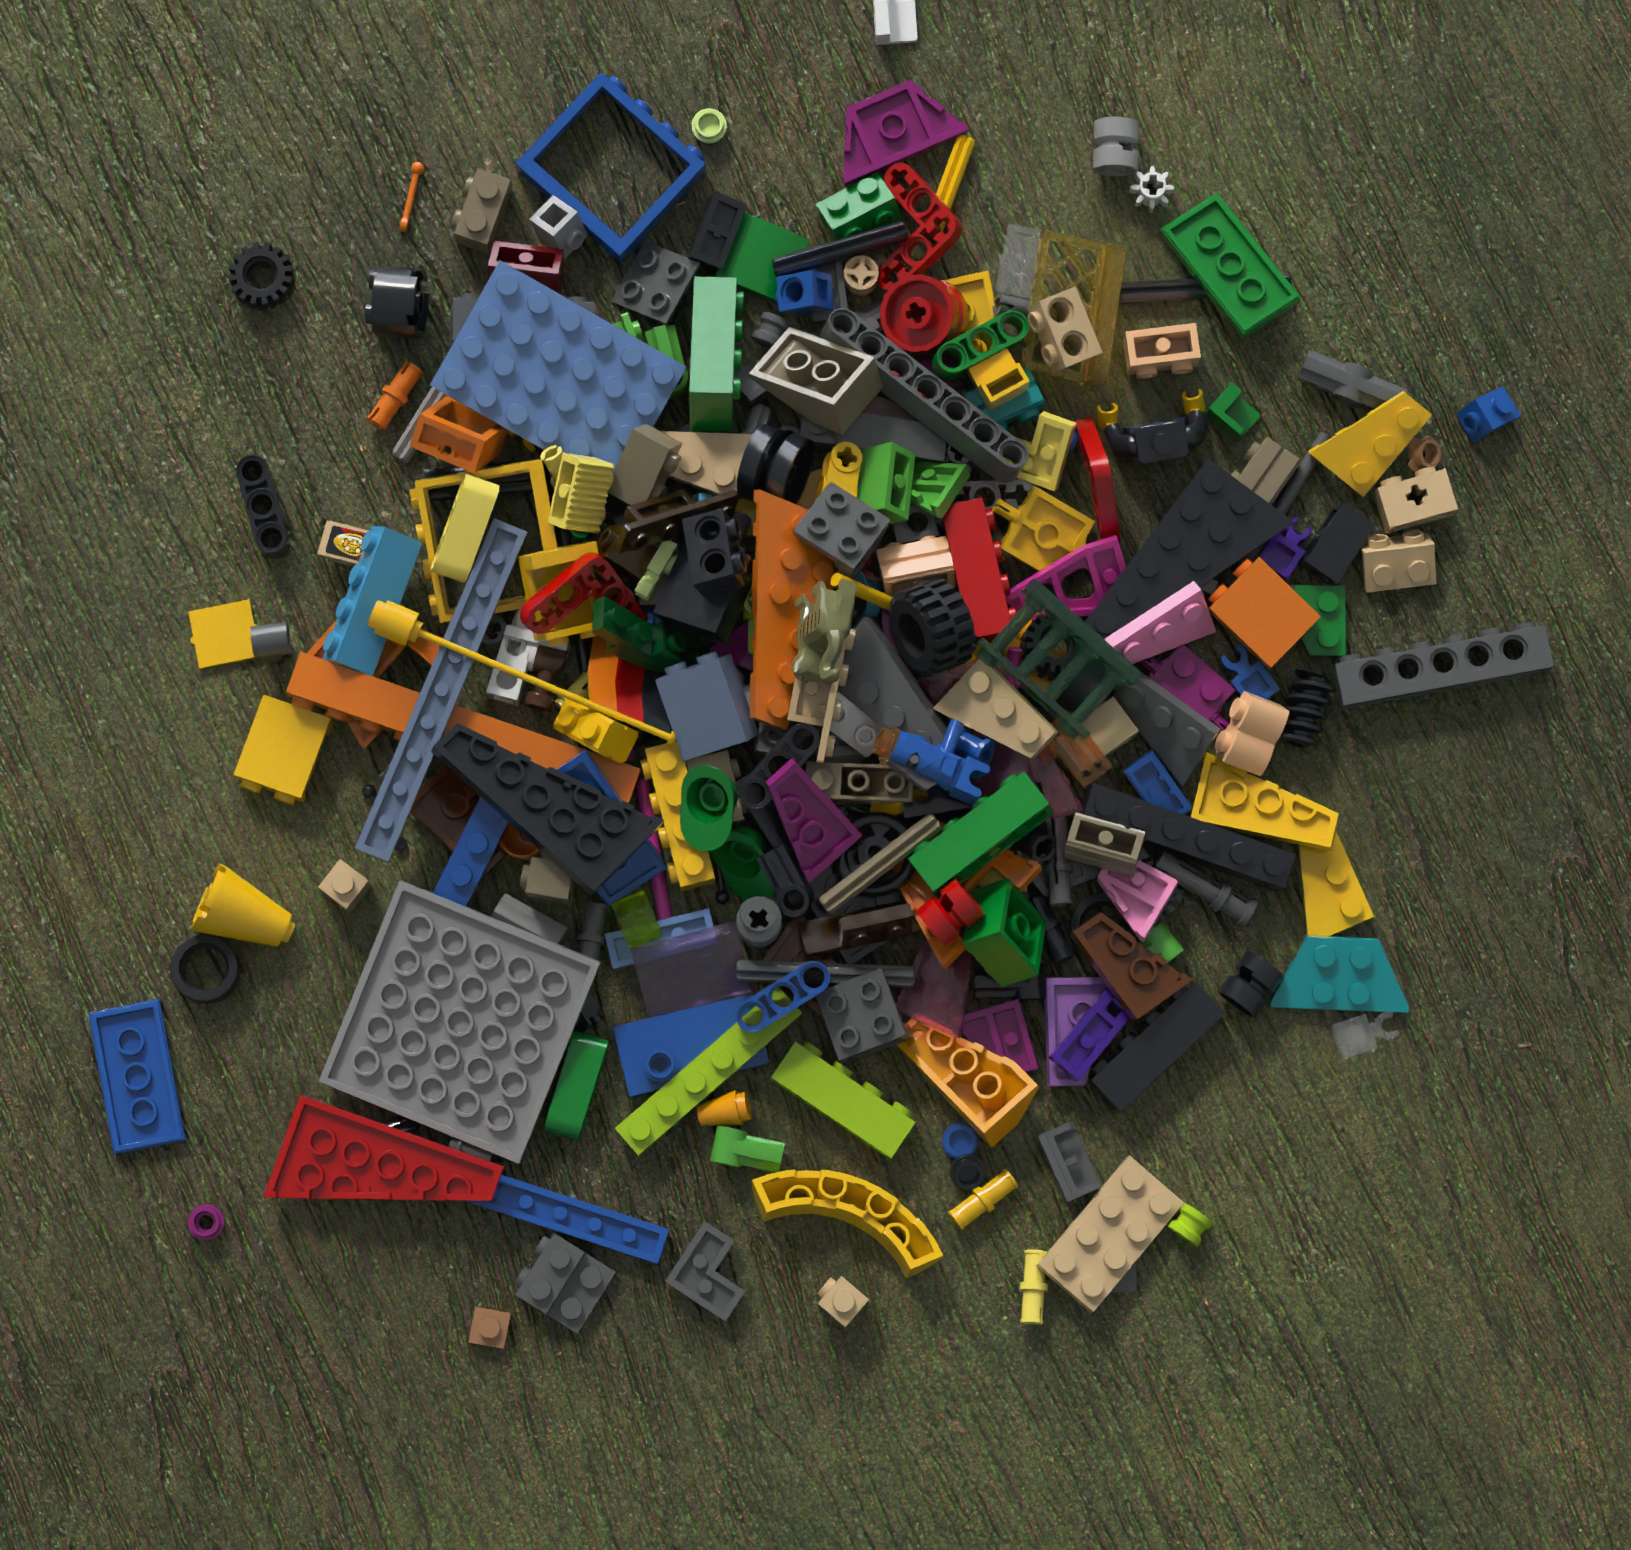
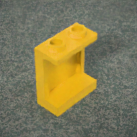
M596 541L580 542L518 556L526 601L582 555L590 552L598 553ZM592 565L589 568L591 570L590 575L595 578L594 569ZM572 585L562 587L558 594L559 601H566L572 596ZM589 597L550 631L544 634L533 633L534 641H547L548 646L568 643V636L580 633L581 639L598 636L592 632L593 599ZM550 600L547 602L552 606L553 610L557 607ZM540 610L534 614L537 622L542 619Z
M263 694L234 772V776L241 781L240 787L259 794L262 788L275 793L274 799L289 805H294L295 800L304 803L306 799L305 792L324 740L331 733L334 724L332 719Z

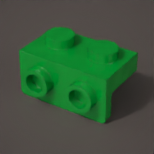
M878 172L815 204L819 215L833 234L835 240L902 220L895 197Z

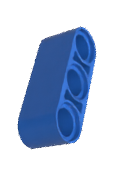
M809 961L743 1001L736 1011L738 1025L747 1032L760 1031L820 994L828 987L830 982L828 968L821 962ZM818 967L823 971L824 981L819 987L811 988L804 983L803 975L808 968ZM780 986L790 988L794 994L792 1003L786 1007L776 1005L772 999L774 990ZM750 1005L759 1007L763 1013L762 1021L755 1026H749L742 1020L743 1010Z

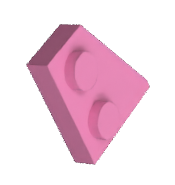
M1141 860L1138 861L1134 877L1103 868L1097 877V882L1134 934L1142 942L1147 938L1178 885L1176 879Z

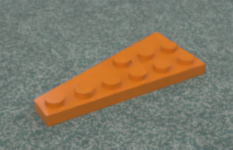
M759 489L754 490L756 523H753V536L756 537V551L752 564L754 636L751 637V650H754L753 673L750 674V718L779 730H787L790 721L787 718L795 681L791 662L798 652L796 631L800 610L795 608V600L802 594L807 595L808 602L815 604V596L812 595L813 586L819 581H823L827 589L833 590L831 578L839 569L834 567L835 561L794 536L795 527L808 512V509Z

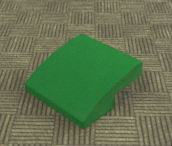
M744 213L722 270H716L713 277H737V289L743 292H753L777 304V278L772 269V259L806 249L809 239Z

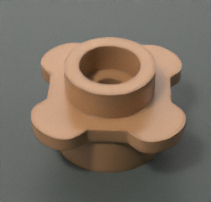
M1425 436L1422 440L1413 437L1407 444L1410 460L1408 465L1412 472L1432 466L1436 468L1441 458V450L1432 436Z

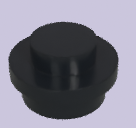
M964 1154L952 1162L949 1174L956 1187L962 1190H973L983 1183L986 1169L980 1158L972 1154Z

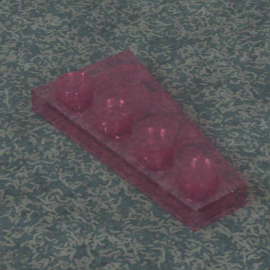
M964 925L961 927V934L959 935L962 939L966 928ZM925 937L912 965L915 969L914 986L911 988L903 987L896 1001L899 1014L960 1039L975 957L965 949L945 970L939 963Z

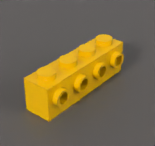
M675 741L670 745L665 743L646 748L647 758L641 759L640 762L645 781L653 780L655 793L649 794L654 815L661 813L664 820V827L659 828L658 832L662 848H670L673 862L667 863L671 883L679 882L681 892L716 883L709 852L693 848L685 840L681 832V789L683 779L688 771L677 742Z

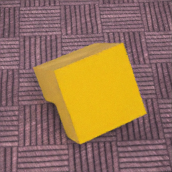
M1007 348L969 368L967 373L989 412L1027 392L1030 383L1020 363H1015Z

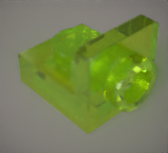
M644 890L611 905L629 948H635L662 936L661 929Z

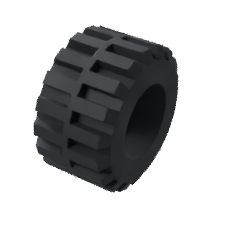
M935 578L900 591L891 599L889 624L892 637L901 657H903L905 663L910 668L912 667L915 673L921 674L923 677L933 676L964 664L972 658V653L975 651L974 642L976 641L973 619L963 597L952 584L947 583L944 579Z

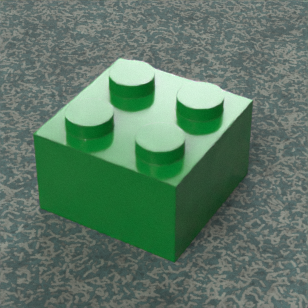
M1009 878L973 889L971 895L985 915L972 926H966L963 945L967 952L978 960L985 972L991 975L1001 988L1038 976L1046 920Z

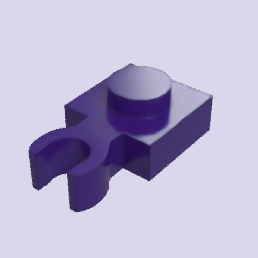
M1296 517L1292 519L1294 524L1297 521ZM1293 525L1285 530V537L1277 534L1271 538L1259 556L1284 581L1288 579L1305 553V550L1297 545L1307 539L1311 532V527L1309 526L1304 534H1297L1293 530Z

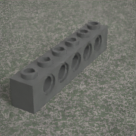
M1525 622L1514 625V631L1500 633L1499 628L1480 631L1478 633L1479 637L1465 639L1464 634L1444 638V644L1434 646L1430 645V641H1422L1410 644L1409 650L1396 652L1394 647L1374 651V657L1361 659L1360 654L1342 656L1339 658L1340 663L1334 664L1331 669L1334 685L1337 689L1336 695L1339 710L1547 673L1554 667L1546 626L1535 627L1534 622ZM1508 643L1516 645L1520 651L1519 659H1508L1503 653V645ZM1471 650L1482 652L1485 657V664L1483 666L1472 665L1468 660V652ZM1437 656L1445 657L1450 663V671L1446 673L1438 672L1433 666V658ZM1400 663L1411 664L1416 672L1415 677L1412 679L1401 677L1398 673V665ZM1367 669L1377 671L1381 678L1380 684L1375 686L1368 685L1363 679V671Z

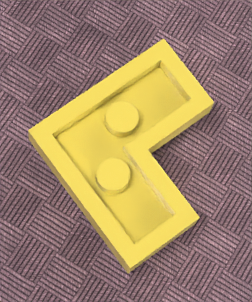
M1043 411L1039 415L1032 443L1017 438L1027 447L1029 452L1028 460L1017 478L1052 491L1058 489L1076 422ZM1003 457L1009 464H1014L1010 459Z

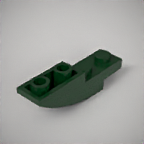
M605 596L594 600L592 632L605 639L606 651L620 659L666 675L664 669L666 667L684 661L686 667L698 664L697 657L711 653L710 648L665 621L652 625Z

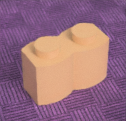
M1244 691L1240 698H1236L1231 705L1229 712L1230 724L1226 730L1219 733L1216 739V757L1224 763L1261 776L1271 759L1275 743L1284 730L1289 711L1280 704Z

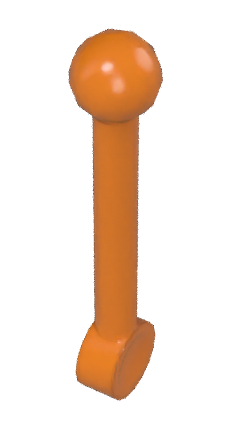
M415 162L411 166L413 175L399 226L400 232L407 233L419 176L425 170L424 165L420 162Z

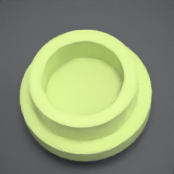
M711 108L703 109L692 120V132L696 139L702 143H716L726 133V119L718 110Z

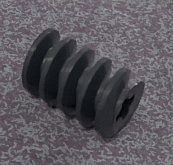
M1296 669L1295 674L1301 680H1294L1291 683L1290 687L1296 693L1288 694L1286 701L1293 707H1284L1289 711L1283 734H1281L1278 741L1301 748L1319 746V742L1312 738L1311 734L1323 733L1324 729L1315 722L1316 720H1326L1328 715L1320 710V706H1331L1332 702L1324 697V694L1335 693L1337 689L1329 684V680L1321 674L1305 669Z

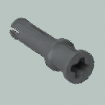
M1162 850L1152 866L1176 879L1178 885L1203 898V900L1209 903L1208 906L1212 911H1221L1236 920V925L1241 928L1246 925L1257 907V899L1246 898L1233 890L1232 884L1228 882L1219 883L1209 878L1204 873L1174 857V855L1166 850Z

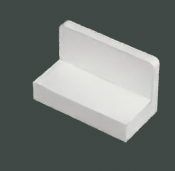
M873 0L876 45L915 43L917 41L915 0Z

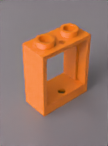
M446 396L419 415L410 447L469 472L476 473L501 454L509 430L455 399ZM445 446L451 447V453L445 451Z

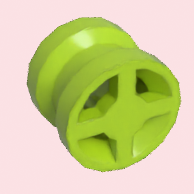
M1183 1203L1180 1208L1181 1214L1177 1220L1170 1222L1168 1228L1188 1243L1198 1247L1201 1243L1202 1233L1204 1230H1209L1214 1223L1195 1208Z

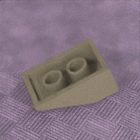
M789 327L749 372L750 379L809 421L840 434L845 433L883 388L875 357Z

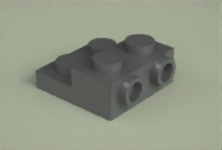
M555 1233L551 1239L544 1236L533 1255L538 1257L536 1263L531 1270L524 1267L514 1283V1286L519 1288L516 1296L579 1334L617 1272Z

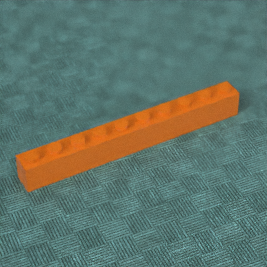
M303 652L299 654L286 690L287 697L293 698L291 704L310 711L313 706L327 710L325 716L341 722H346L347 717L360 721L359 727L372 733L379 734L381 729L395 733L393 739L399 742L420 695L417 691ZM455 705L442 735L443 737L458 723L497 741V745L517 755L520 752L531 757L530 761L547 769L549 766L556 769L585 750ZM588 751L622 801L629 803L640 768L626 763L621 764L608 757Z

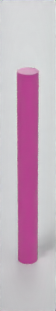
M637 780L635 786L639 810L641 813L652 817L654 813L649 794H651L649 780ZM656 831L649 839L661 855L658 831ZM662 871L651 878L658 921L672 917L665 873Z

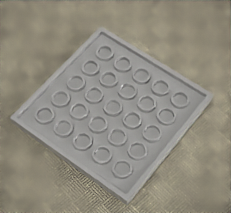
M400 880L319 1082L519 1164L601 962Z

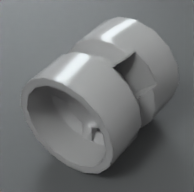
M1104 117L1095 120L1093 142L1099 147L1093 151V172L1105 176H1129L1136 174L1138 171L1139 151L1133 148V146L1139 142V122L1127 117Z

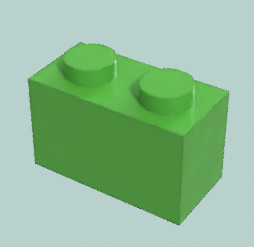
M893 442L860 449L862 463L857 483L858 492L856 498L891 519L889 525L909 520L915 453Z

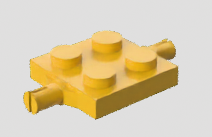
M1036 486L1031 487L1025 500L1017 509L1000 498L995 503L998 506H993L992 509L993 512L1009 520L1008 530L1000 543L1001 550L1038 572L1077 548L1086 545L1087 535L1095 523L1094 520Z

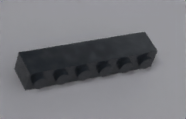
M1096 783L1086 787L1078 810L1080 814L1126 826L1128 830L1134 828L1145 831L1143 845L1160 851L1166 850L1174 856L1273 891L1285 889L1296 854Z

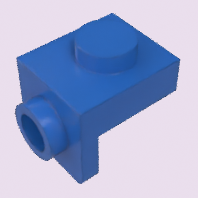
M1503 386L1474 399L1456 414L1463 429L1473 443L1482 440L1489 433L1521 417Z

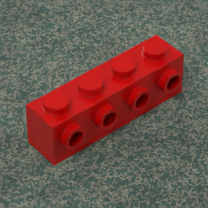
M983 497L951 504L942 521L954 565L957 589L963 597L973 619L976 634L975 649L1012 642L1013 629L1018 628L1015 608H1008L1005 596L1011 595L1007 574L1000 575L998 563L1003 562L1000 542H993L990 530L996 529L992 508L985 509Z

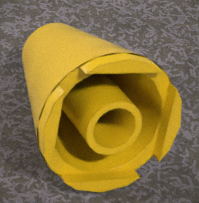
M219 863L212 875L215 878L213 884L210 883L209 887H206L190 929L200 933L278 947L281 941L287 943L295 927V923L290 922L292 914L230 868Z

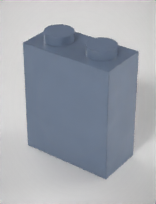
M717 651L696 658L698 664L686 667L685 661L664 668L666 675L655 680L671 728L676 734V742L683 761L746 742L759 735L754 719L750 718V708L731 653L718 657Z

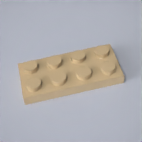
M1129 1155L1036 1266L1087 1311L1093 1313L1184 1202Z

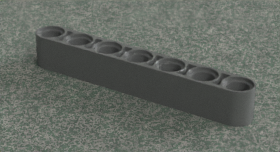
M845 308L835 309L831 312L820 333V338L865 353L862 349L870 351L873 354L870 356L875 357L883 384L881 392L995 480L1008 483L1017 478L1026 464L1029 454L1027 447L1020 440L854 312ZM834 327L842 329L845 334L836 331ZM890 371L899 373L901 377L893 375ZM918 392L926 394L929 399L922 397ZM947 414L953 415L957 421L950 419ZM975 436L983 438L985 442L979 441ZM1003 457L1010 459L1014 464H1009Z

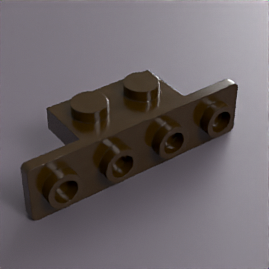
M681 489L627 506L623 517L629 524L623 526L615 549L619 554H623L633 550H641L645 546L657 542L669 541L676 536L684 534L682 519L723 508L732 518L735 514L740 494L733 490L694 502L687 492Z
M905 900L799 923L800 936L805 954L808 957L923 933L912 913L910 903L907 904Z

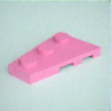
M1193 581L1105 638V642L1112 660L1121 669L1216 632L1202 590Z

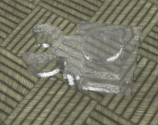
M1392 1012L1380 1014L1370 1024L1366 1014L1332 1024L1331 1029L1341 1059L1377 1049L1375 1038L1391 1040L1399 1035L1398 1030L1385 1032L1382 1029L1383 1020L1392 1018Z

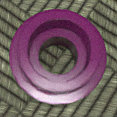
M209 1204L197 1206L192 1210L188 1218V1228L191 1234L203 1241L217 1238L222 1233L225 1224L222 1212L217 1207ZM204 1216H210L213 1219V1225L210 1229L204 1230L200 1225V1221Z

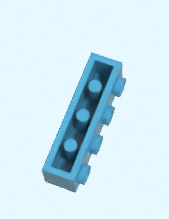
M372 526L371 530L365 534L361 543V550L363 552L358 564L354 565L349 574L348 582L350 586L346 597L342 598L337 606L336 617L338 619L333 631L329 632L324 641V660L373 676L386 638L374 634V629L367 627L370 615L377 600L384 603L389 600L400 605L423 542L382 526Z

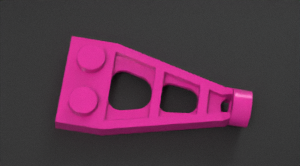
M1114 535L1083 545L1010 589L1011 595L1005 596L1006 603L1015 608L1017 621H1024L1028 617L1031 620H1035L1037 616L1042 613L1045 616L1049 611H1054L1055 616L1060 611L1065 612V618L1089 616L1126 568L1117 536ZM1079 568L1087 569L1090 572L1095 588L1093 595L1082 599L1067 598L1061 588L1063 579ZM1046 583L1053 585L1057 598L1053 605L1037 608L1029 605L1027 595L1031 590Z

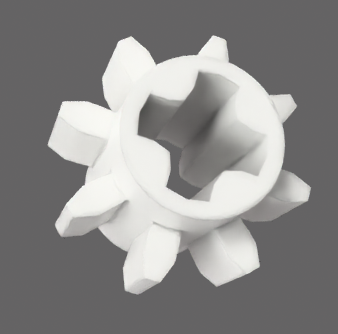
M1151 166L1149 173L1145 175L1137 171L1135 178L1140 184L1131 185L1129 190L1132 194H1138L1135 206L1138 207L1141 204L1149 206L1150 213L1153 212L1154 207L1159 203L1163 207H1167L1169 201L1164 194H1171L1174 191V186L1166 185L1169 173L1165 172L1161 175L1155 172L1154 166ZM1148 184H1154V188L1157 190L1156 195L1149 194Z

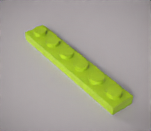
M780 987L774 990L772 999L776 1005L786 1007L792 1003ZM755 1006L742 1017V1020L749 1026H755L762 1021L763 1013L759 1007ZM796 1008L757 1032H747L736 1022L616 1126L615 1130L634 1152L640 1156L799 1018L802 1012Z

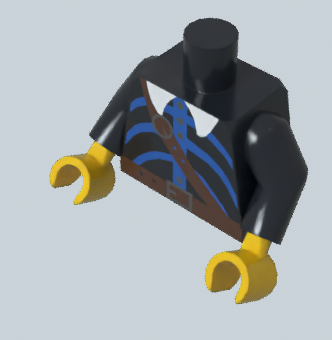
M1198 389L1199 395L1193 398L1187 397L1186 391L1182 393L1184 410L1187 414L1185 417L1121 427L1118 424V406L1115 403H1111V411H1103L1099 405L1097 406V426L1105 429L1104 433L1113 454L1118 458H1125L1126 463L1144 464L1190 456L1191 448L1202 445L1206 438L1203 413L1206 407L1203 392L1201 389Z

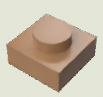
M475 1307L469 1343L505 1349L512 1313Z

